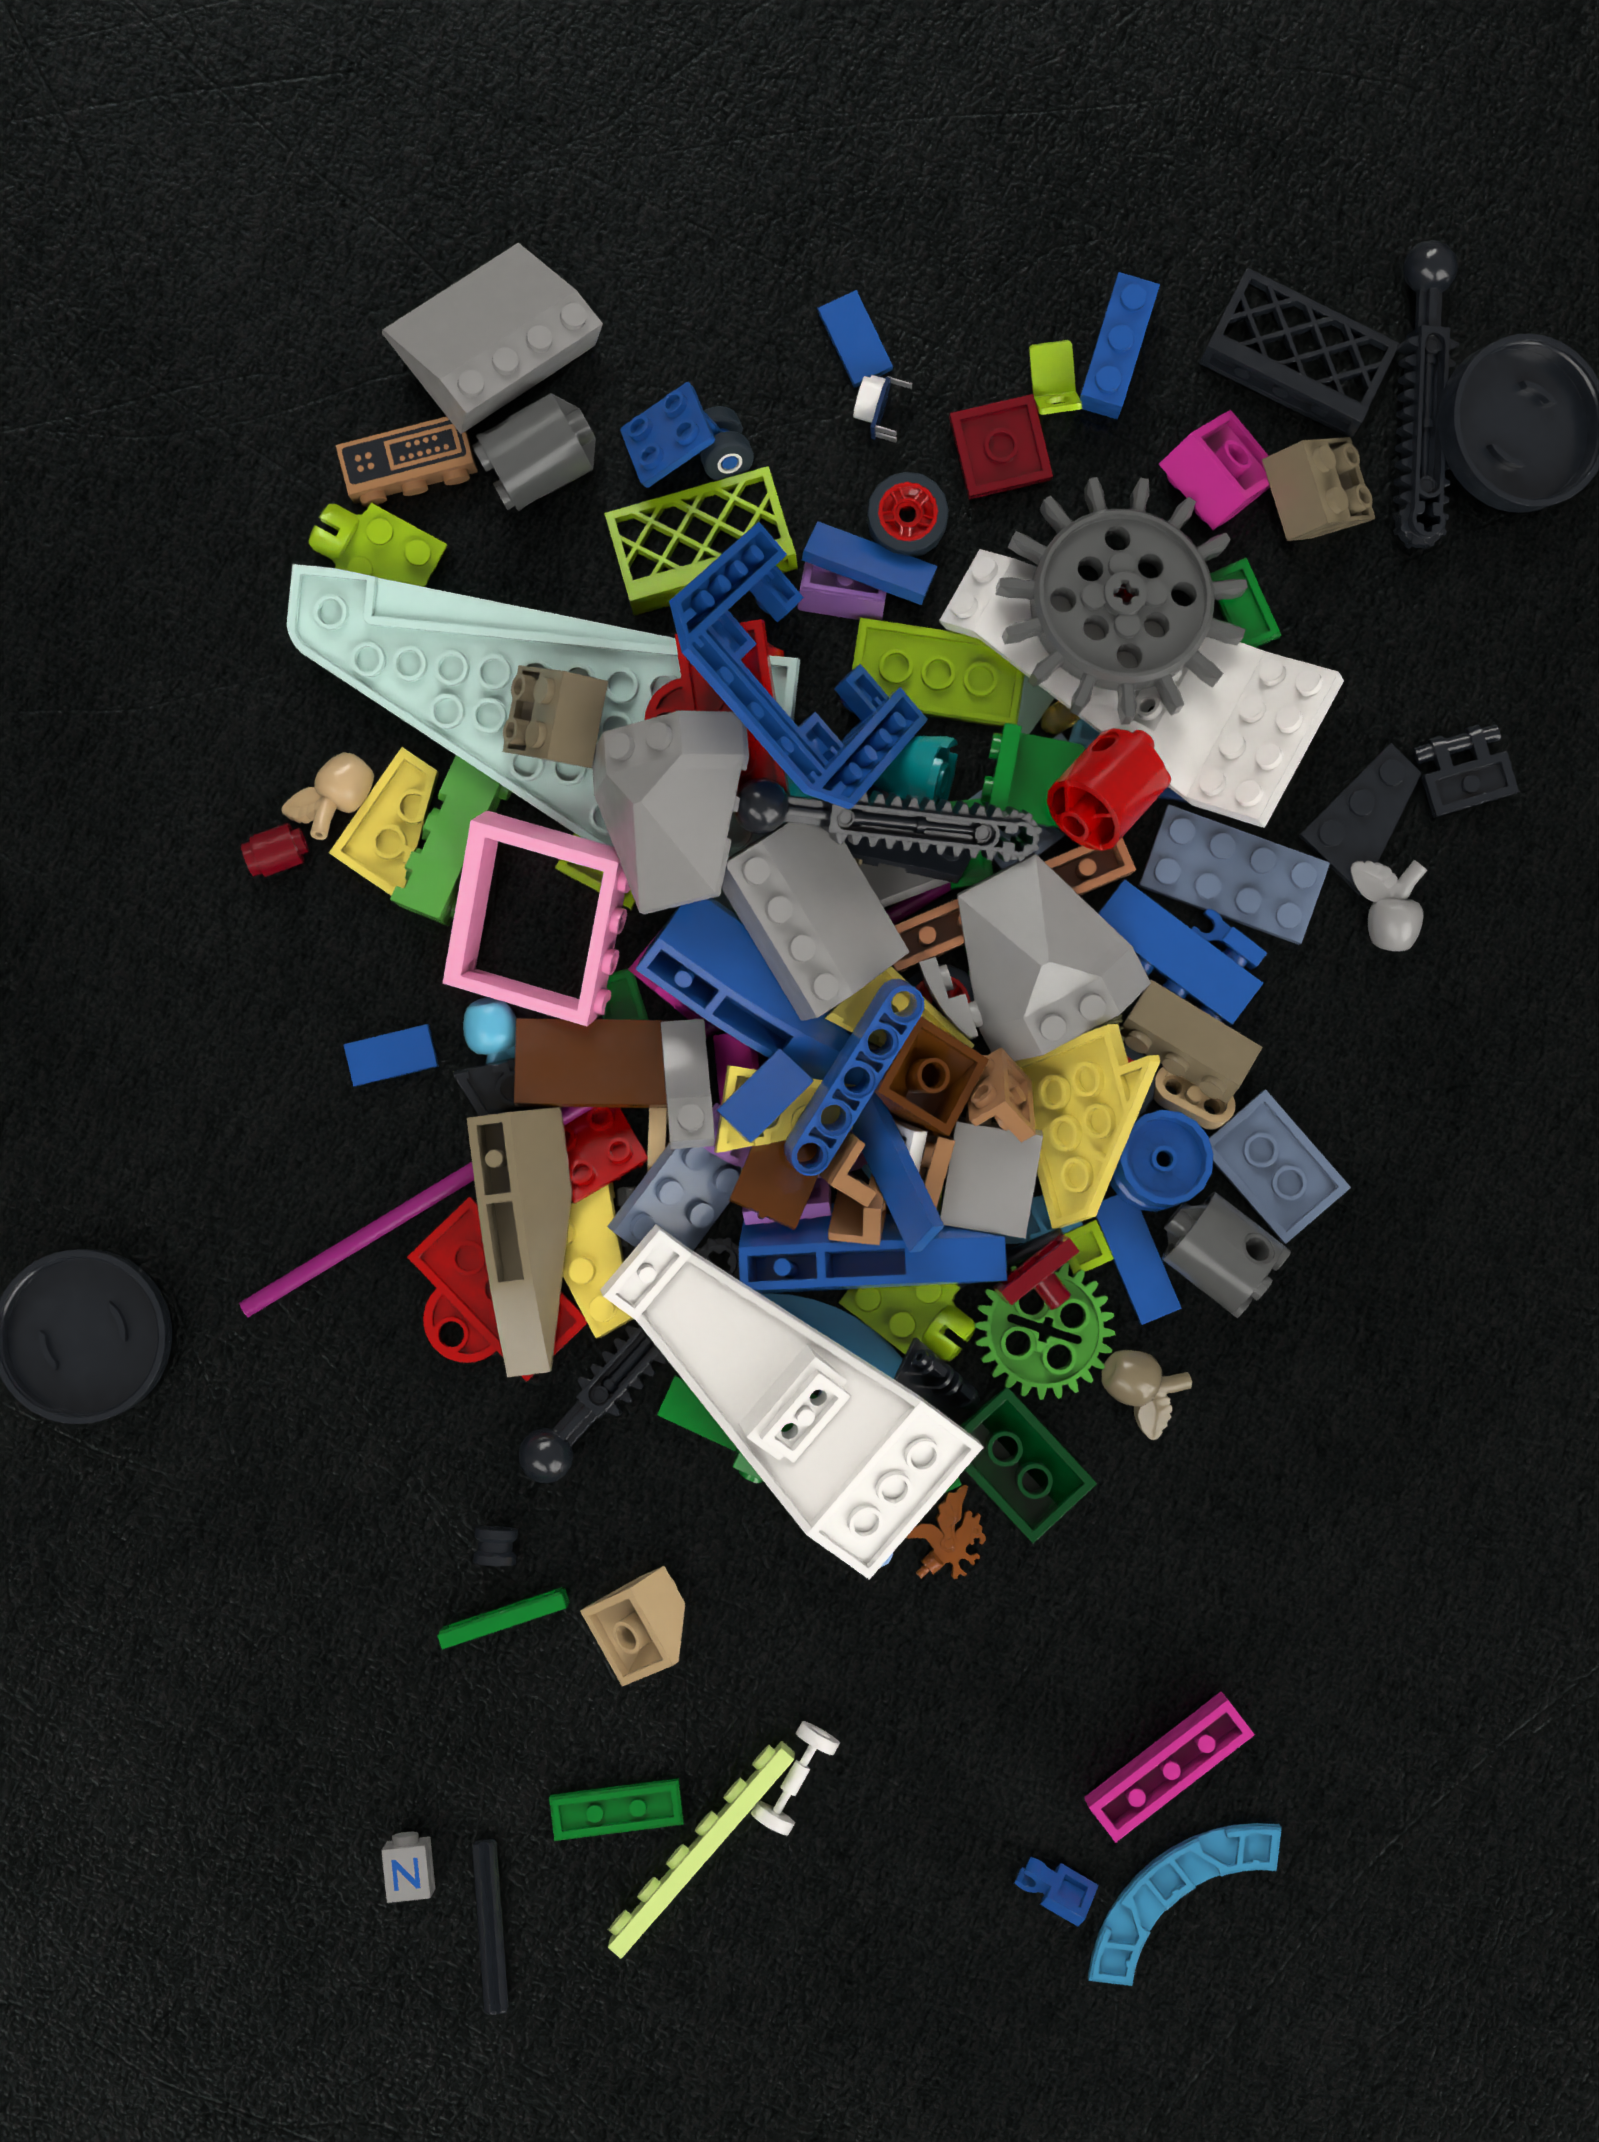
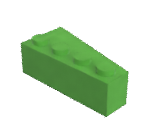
M456 755L439 791L438 800L443 801L441 809L433 808L423 826L422 840L426 841L423 849L417 848L415 852H411L405 865L407 870L405 879L408 882L404 889L396 886L390 900L406 910L450 926L455 914L470 822L485 811L496 813L501 799L507 801L512 791Z

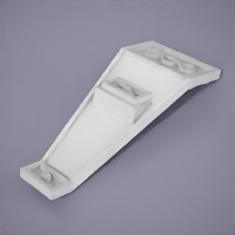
M980 549L939 621L946 630L980 639L1029 678L1037 663L1049 656L1038 636L1028 638L1019 643L1004 644L1002 635L1005 628L1015 622L1032 619L1030 600L995 595L996 585L1000 578L1013 577L1032 580L1037 567L1011 557ZM1054 596L1050 598V602L1056 610L1060 612L1071 610V604L1065 597ZM1155 621L1144 623V628L1149 635L1153 637L1164 636L1163 627ZM1086 624L1083 626L1084 632L1089 638L1093 640L1104 638V632L1098 625ZM1205 637L1198 651L1213 662L1224 674L1213 688L1201 681L1187 667H1184L1175 674L1172 679L1179 689L1184 702V706L1177 714L1170 715L1163 705L1155 686L1135 690L1137 704L1135 717L1129 725H1121L1117 711V691L1093 687L1089 703L1077 716L1099 733L1112 728L1128 730L1132 733L1135 730H1142L1148 733L1154 740V749L1164 762L1165 768L1171 776L1169 788L1193 806L1265 828L1344 680L1338 671L1265 652L1241 642L1238 645H1231ZM1125 651L1117 653V660L1122 666L1126 668L1137 667V660L1134 655ZM1059 667L1051 674L1048 680L1039 684V686L1070 709L1072 696L1077 690L1080 680ZM1155 706L1151 711L1148 712L1150 707Z
M657 1224L654 1225L600 1289L603 1297L639 1323L805 1534L869 1580L983 1449L978 1439L918 1394L692 1251ZM815 1390H822L819 1397L810 1398V1395ZM794 1423L789 1431H781L784 1425Z

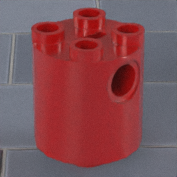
M1116 728L1102 731L1048 790L1047 805L1052 818L1069 838L1089 849L1103 851L1113 848L1169 786L1171 776L1166 770L1164 762L1154 749L1155 744L1152 737L1142 730H1135L1133 733Z

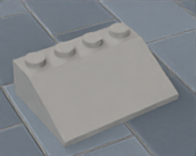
M517 243L384 328L382 334L455 428L462 434L594 347L603 323L576 289L520 243Z
M785 822L774 831L767 833L728 858L722 890L801 1021L820 1017L854 995L910 952L845 842L837 844L822 827Z

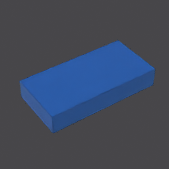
M857 290L818 308L819 316L854 388L861 385L864 376L869 378L871 375L879 377L893 370V365Z
M428 1024L344 1044L353 1086L355 1087L439 1067Z

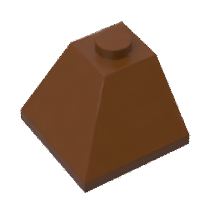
M921 1016L874 1092L895 1116L927 1131L928 1136H949L989 1059Z

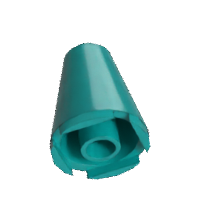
M914 736L873 785L888 793H896L903 801L907 794L917 798L918 805L924 796L934 800L936 807L939 799L948 800L958 755L951 753L950 748L958 745L957 740L948 736Z

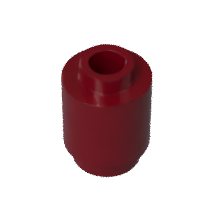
M285 823L250 836L249 842L241 844L243 857L253 877L260 874L267 877L304 863L303 854L309 852L302 830L300 828L293 830L290 823Z

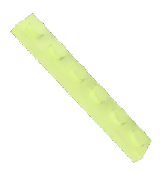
M783 1741L775 1749L768 1745L758 1755L752 1764L756 1768L755 1772L746 1782L739 1778L730 1787L723 1797L728 1803L717 1815L710 1811L695 1829V1832L699 1834L695 1841L688 1848L681 1844L666 1862V1865L670 1867L668 1872L660 1881L653 1877L640 1891L637 1897L641 1900V1903L631 1914L624 1910L608 1929L613 1934L610 1937L608 1948L620 1959L794 1761L795 1752Z

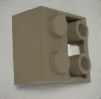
M1350 437L1302 440L1262 459L1287 541L1312 539L1375 519L1372 508V495L1365 486L1359 467V454L1353 446Z
M519 665L517 675L511 686L512 703L509 719L503 728L504 745L502 752L592 768L608 681L567 671Z

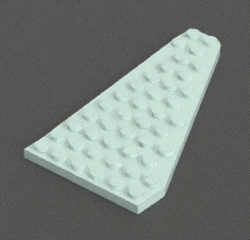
M296 564L292 566L287 629L293 644L302 654L581 838L614 847L594 796L592 768L502 752L504 745L503 728L509 719L512 703V682L517 675L519 665L567 671L608 681L597 738L598 743L605 731L644 721L648 703L656 691L666 683L681 678L675 638L336 568ZM769 655L776 702L794 720L800 659ZM732 812L727 838L732 840L728 858L767 833L755 834L746 831L738 824ZM721 889L720 896L713 898L737 915L724 891Z

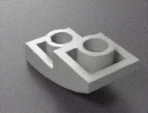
M936 957L919 962L918 967L923 981L938 1009L968 1040L976 1038L978 1036L976 1028L983 1026L976 1001L968 1003L966 994L948 998L946 991L954 989L950 973L946 964L938 966Z

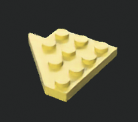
M1107 1024L1084 1033L1042 1056L1015 1061L1032 1081L1035 1129L1042 1130L1043 1132L1037 1174L1052 1229L1063 1228L1097 1215L1160 1063L1159 1055H1148L1128 1063L1118 1024Z

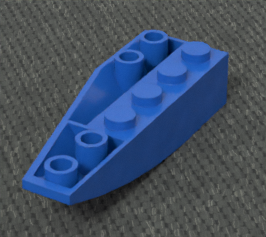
M714 898L678 906L648 946L635 969L707 1021L769 1058L780 1048L812 1079H824L852 1032L825 1019L832 1009L818 1018L801 1021L739 916ZM861 1067L850 1069L844 1077V1084L858 1085L863 1078V1069Z
M831 1203L830 1216L800 1219L795 1230L777 1222L745 1225L743 1221L739 1242L740 1281L760 1294L1008 1281L1006 1237L944 1225L941 1231L921 1252H909L892 1215L886 1214L880 1245L833 1241L828 1239V1229L834 1203Z

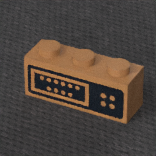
M448 417L336 445L348 495L354 504L361 503L364 507H369L370 503L374 505L387 501L386 496L403 492L404 496L421 494L428 490L427 485L444 481L445 485L460 484L470 479L469 474L478 472L468 431L460 434Z

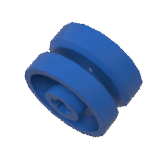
M1159 1110L1145 1114L1134 1123L1110 1185L1122 1201L1138 1210L1158 1212L1189 1201L1204 1189L1212 1173L1214 1154L1209 1137L1197 1121L1181 1112ZM1157 1155H1158L1159 1158L1161 1159V1162H1160L1159 1164L1157 1163V1160H1156V1156H1157Z

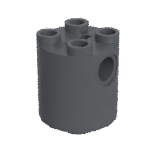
M550 393L509 416L508 419L496 427L478 433L476 437L479 441L472 445L485 471L487 472L494 468L500 479L494 482L493 485L506 509L509 510L516 507L520 511L536 499L553 493L592 471L596 438L580 408Z
M1212 1192L1199 1206H1191L1184 1202L1172 1214L1164 1226V1229L1167 1231L1168 1247L1161 1259L1238 1318L1246 1310L1253 1298L1257 1301L1267 1291L1273 1281L1268 1277L1271 1269L1277 1271L1289 1257L1291 1250L1218 1193Z

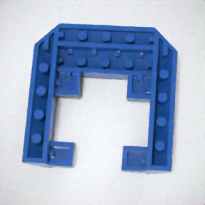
M757 522L669 601L681 651L804 794L846 809H851L928 719L901 687L888 696L865 668L859 664L834 688L840 695L843 705L860 719L842 741L838 739L816 712L804 720L799 727L794 723L741 661L757 643L728 611L750 590L755 596L758 606L778 622L804 598L776 566L787 554L762 524Z

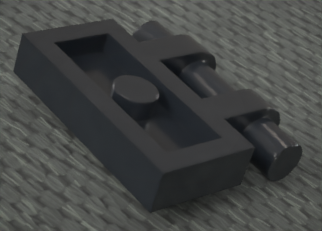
M1497 724L1483 728L1480 725L1465 728V733L1446 739L1443 736H1437L1428 739V744L1413 748V755L1417 764L1433 760L1437 769L1436 772L1421 777L1433 818L1511 796L1519 792L1507 751L1491 756L1487 744L1501 740ZM1465 750L1471 751L1474 761L1453 766L1450 755Z

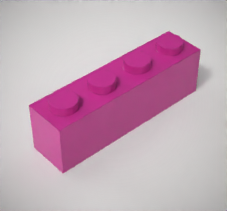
M1219 1692L1084 1797L1089 1809L1116 1843L1255 1734L1225 1695Z

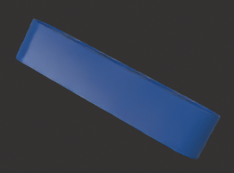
M891 979L879 988L788 1135L784 1144V1153L787 1160L800 1174L816 1176L828 1167L921 1017L924 1010V998L921 992L907 981ZM901 991H908L910 996L908 1006L900 1012H893L891 1008L893 997ZM877 1029H884L886 1031L885 1043L878 1049H869V1035ZM854 1067H861L863 1069L861 1082L853 1087L845 1086L844 1077L846 1073ZM830 1105H838L840 1107L838 1119L831 1124L821 1123L822 1111ZM806 1143H815L817 1145V1152L811 1160L805 1162L798 1161L797 1153L802 1145Z

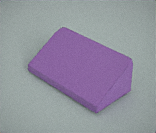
M805 562L800 586V594L804 598L798 603V609L856 620L867 618L882 621L887 592Z

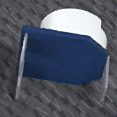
M871 375L870 378L864 376L858 392L853 418L871 423V439L875 440L878 437L896 443L897 437H893L897 435L896 431L881 427V419L891 383L912 389V383L888 376L886 379Z

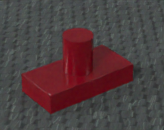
M1059 1234L1008 1274V1281H999L993 1288L1001 1299L1009 1305H1013L1034 1288L1050 1310L1056 1309L1070 1298L1071 1293L1056 1275L1055 1271L1080 1251L1069 1237Z

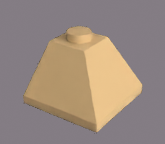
M665 1566L634 1579L580 1610L622 1686L671 1667L679 1662L685 1602Z

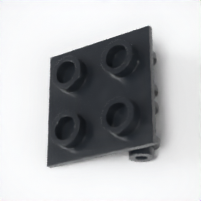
M913 1338L894 1376V1380L918 1394L952 1421L958 1409L974 1410L980 1403L978 1390L946 1362L939 1359L918 1338Z

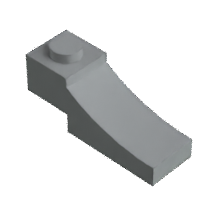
M704 1019L661 1022L670 1149L714 1146V1122Z

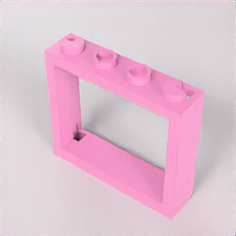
M485 811L473 818L469 827L443 984L584 1026L590 1025L600 1015H604L606 1003L611 999V991L607 989L609 975L614 973L619 959V950L614 949L617 934L622 932L627 917V910L622 908L625 893L630 891L615 848L490 811ZM498 841L604 872L580 999L476 969Z

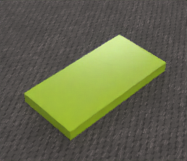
M860 618L852 670L861 664L888 696L901 687L925 716L1002 728L1005 723L1017 725L1025 674L983 641L953 631Z

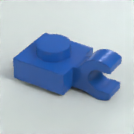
M1207 909L1203 913L1213 924V929L1210 933H1203L1197 927H1192L1193 931L1208 942L1217 941V944L1224 949L1223 953L1243 968L1244 966L1250 970L1256 968L1267 954L1266 951L1235 927L1231 928L1227 925L1221 916L1212 909Z
M1030 1857L1025 1868L1022 1867L1015 1880V1884L1027 1892L1043 1893L1044 1897L1040 1905L1077 1927L1085 1920L1098 1888L1096 1883L1062 1863L1053 1871L1043 1862L1033 1857Z

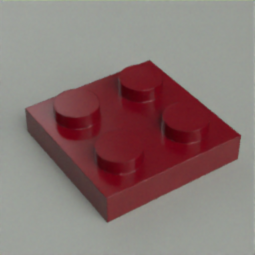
M1033 394L950 413L949 419L969 500L1053 479Z

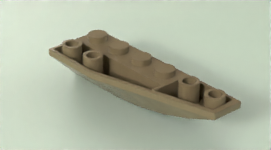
M562 1107L467 1118L483 1247L507 1377L551 1372L572 1202V1185Z

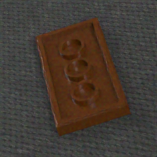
M516 1018L515 1107L667 1108L661 1022L678 1020L595 1019L590 1025L584 1026L564 1019Z

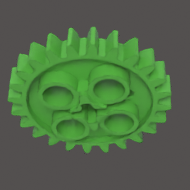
M1067 1262L1055 1273L1069 1290L1071 1296L1056 1309L1050 1310L1042 1300V1305L1038 1311L1032 1314L1024 1313L1020 1309L1019 1300L1013 1305H1009L1001 1299L997 1292L990 1289L984 1291L992 1300L990 1306H977L978 1310L987 1315L986 1320L974 1323V1327L986 1332V1336L975 1341L977 1346L989 1347V1351L981 1357L982 1362L995 1360L997 1364L993 1368L991 1375L997 1377L1004 1372L1007 1373L1004 1386L1011 1388L1017 1381L1020 1382V1395L1024 1397L1029 1393L1031 1387H1036L1038 1399H1044L1047 1388H1052L1053 1393L1059 1399L1062 1398V1385L1066 1384L1072 1391L1077 1393L1079 1392L1077 1378L1081 1376L1084 1380L1092 1383L1093 1378L1088 1369L1091 1366L1104 1369V1364L1097 1358L1099 1352L1112 1353V1349L1102 1342L1103 1337L1115 1335V1331L1105 1328L1103 1322L1113 1318L1114 1313L1101 1312L1099 1308L1106 1303L1108 1297L1105 1295L1094 1297L1092 1295L1098 1286L1097 1281L1089 1282L1086 1285L1081 1283L1084 1278V1270L1080 1269L1072 1277L1068 1276L1069 1263ZM1012 1266V1267H1011V1272H1012L1013 1270H1015L1017 1267H1016V1266ZM1069 1303H1077L1083 1311L1081 1322L1074 1327L1064 1326L1060 1318L1062 1308ZM1014 1314L1038 1323H1043L1045 1317H1050V1325L1052 1327L1080 1336L1081 1342L1075 1344L1052 1335H1046L1043 1341L1038 1340L1039 1333L1037 1331L1009 1322L1007 1319L1008 1315ZM1014 1331H1023L1028 1336L1029 1344L1026 1351L1022 1354H1011L1006 1349V1338ZM1057 1344L1065 1345L1070 1353L1069 1361L1061 1368H1053L1047 1361L1049 1349Z

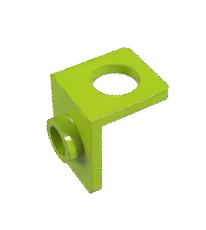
M1062 340L1031 345L1029 347L1032 390L1039 414L1044 415L1082 409V402L1075 386L1071 341Z

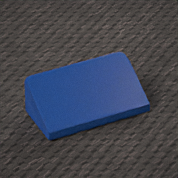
M779 1048L716 1111L747 1142L752 1143L814 1080Z

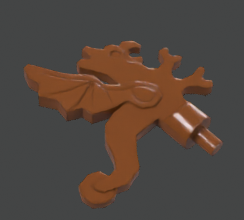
M966 1484L957 1487L954 1492H946L944 1501L937 1505L939 1513L935 1518L940 1530L931 1523H920L906 1537L908 1539L925 1538L933 1548L921 1560L923 1566L915 1572L921 1579L928 1572L934 1575L949 1562L952 1564V1578L958 1579L959 1574L967 1575L958 1564L960 1559L968 1560L971 1565L975 1564V1559H980L977 1553L970 1555L966 1553V1547L968 1544L973 1545L975 1538H979V1543L982 1545L986 1541L985 1534L982 1533L983 1528L979 1524L981 1515L976 1513L972 1517L970 1510L965 1511L960 1526L955 1529V1524L961 1519L962 1504L968 1490Z

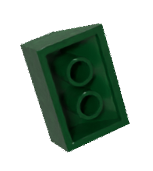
M1008 1387L1000 1391L959 1425L978 1439L983 1446V1449L964 1470L1032 1543L1038 1540L1097 1484Z

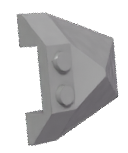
M676 711L605 731L596 744L592 764L594 796L639 913L648 914L717 897L721 894L732 841L727 838L732 812H738L740 798L736 796L741 770L746 771L749 759L747 727L734 712Z
M1035 853L1025 857V860L1017 861L957 894L964 944L969 964L970 983L974 1001L978 1005L983 1026L978 1028L991 1053L1002 1047L1014 1061L1042 1056L1120 1015L1151 984L1132 945Z

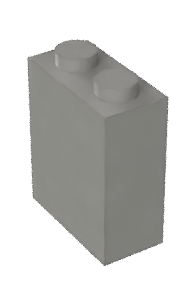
M967 1111L966 1117H959L955 1124L953 1134L955 1145L947 1170L940 1218L943 1224L947 1226L1026 1239L1043 1132L1042 1130L1035 1129L1036 1135L1021 1143L1010 1130L1005 1131L998 1123L991 1122L992 1118L978 1126H974L969 1121Z

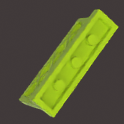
M769 466L605 513L634 616L670 606L669 601L721 555L710 549L720 530L739 539L759 522L761 518L777 526L780 538L775 539V541L787 554L776 566L782 573L798 569L796 552L786 526ZM764 481L767 494L759 507L739 498L746 486ZM734 489H735V491L733 492V494L727 492V491H730V490H734ZM717 495L728 501L718 519L698 510L706 497ZM769 504H771L774 515L766 511ZM735 505L754 514L744 533L725 523ZM676 507L687 513L677 531L658 522L664 509ZM653 513L651 517L646 516L647 514ZM694 517L713 526L703 544L684 535ZM634 518L646 524L636 543L619 534L616 523ZM653 528L672 538L662 556L642 547ZM679 542L698 551L692 564L679 566L669 560ZM623 546L631 549L627 558ZM638 554L657 563L650 576L636 580L632 579L629 568ZM705 555L710 557L709 559L703 560ZM664 567L669 569L668 571L662 572Z

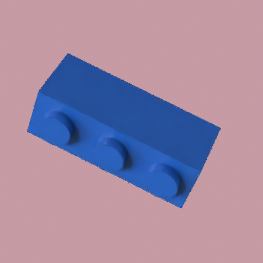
M1118 272L1080 395L1082 409L1118 419L1160 284Z

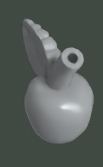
M1416 860L1410 864L1399 880L1389 867L1379 862L1366 861L1364 863L1363 861H1357L1351 866V875L1356 888L1365 898L1373 902L1368 914V930L1372 943L1381 949L1406 951L1412 947L1420 933L1424 917L1423 909L1418 902L1408 899L1416 883L1427 872V869Z

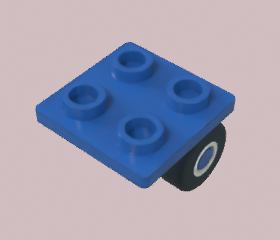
M689 382L684 383L676 390L667 394L659 402L634 417L620 430L638 478L646 488L652 486L700 452L701 462L707 475L716 481L746 473L752 466L754 459L749 441L741 434L743 427L737 414L732 409L723 406L711 407L703 411L696 391Z

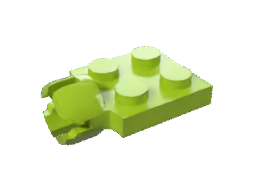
M370 503L368 509L362 515L354 514L337 504H328L319 518L323 523L338 530L337 536L314 525L309 538V544L312 549L331 559L336 564V569L426 587L447 548L446 543L373 503Z
M956 1284L849 1289L839 1301L843 1307L904 1354H906L913 1338H918L939 1359L951 1361L960 1353L962 1348L944 1335L948 1328L968 1342L976 1328L974 1327L973 1319L957 1308L953 1302L955 1295L960 1290V1287Z

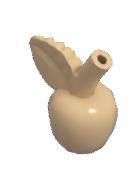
M343 752L336 755L317 773L315 787L305 788L293 795L283 805L282 813L290 820L298 823L313 821L310 832L311 836L315 839L324 840L327 838L330 823L336 809L352 813L361 807L371 791L374 773L355 754Z

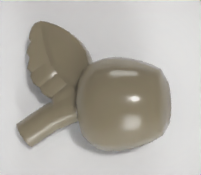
M1132 1350L1116 1351L1104 1363L1102 1384L1107 1392L1123 1404L1134 1406V1416L1140 1430L1149 1439L1156 1440L1163 1433L1162 1430L1167 1427V1422L1171 1418L1172 1406L1170 1405V1398L1167 1396V1393L1191 1389L1192 1380L1190 1374L1184 1372L1171 1376H1162V1369L1152 1355Z

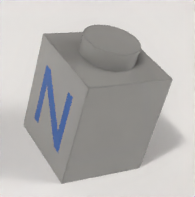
M403 1832L393 1835L392 1841H387L381 1850L387 1903L431 1898L436 1888L430 1837L419 1838L418 1832Z

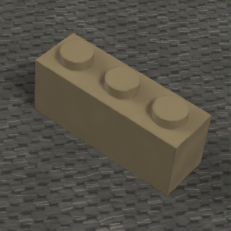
M1150 980L1151 984L1142 992L1122 1025L1124 1029L1120 1030L1121 1036L1125 1037L1123 1041H1125L1129 1048L1138 1053L1159 1055L1160 1063L1169 1073L1184 1077L1199 1086L1201 1091L1207 1096L1220 1099L1227 1104L1241 1086L1263 1047L1155 981Z

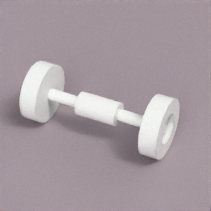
M802 1721L796 1731V1735L808 1743L809 1746L801 1760H795L780 1787L783 1792L776 1805L773 1807L765 1802L758 1801L751 1812V1815L760 1823L786 1836L789 1835L795 1822L783 1813L782 1810L791 1795L796 1796L809 1773L810 1768L807 1765L816 1749L826 1754L834 1755L840 1744L832 1735L806 1721Z

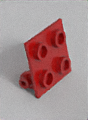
M594 1107L564 1125L572 1185V1201L574 1204L616 1179H622L621 1176L638 1166H644L643 1163L648 1161L647 1152L637 1139L621 1108Z

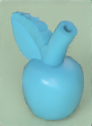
M490 997L478 999L471 1003L466 1009L463 1022L464 1037L468 1047L477 1054L487 1055L486 1064L515 1058L516 1016L511 1007L506 1002Z

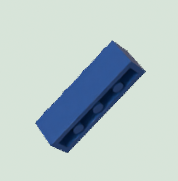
M1125 879L1098 912L1109 925L1132 945L1147 976L1153 971L1166 981L1163 984L1164 988L1183 999L1189 998L1200 1007L1199 1009L1227 1026L1233 1025L1263 985V982Z

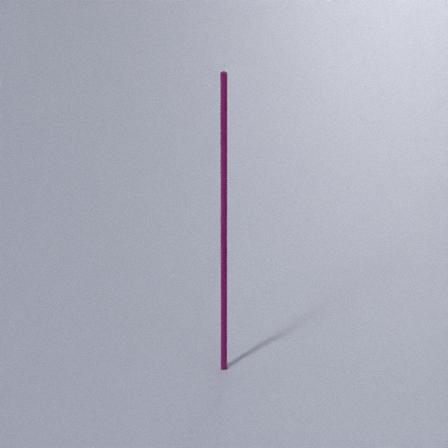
M947 883L898 902L885 911L895 925L950 892L951 885ZM704 1020L706 1039L721 1031L720 1028L711 1022ZM563 1107L564 1125L594 1107ZM472 1162L241 1301L239 1305L247 1317L252 1316L474 1181Z

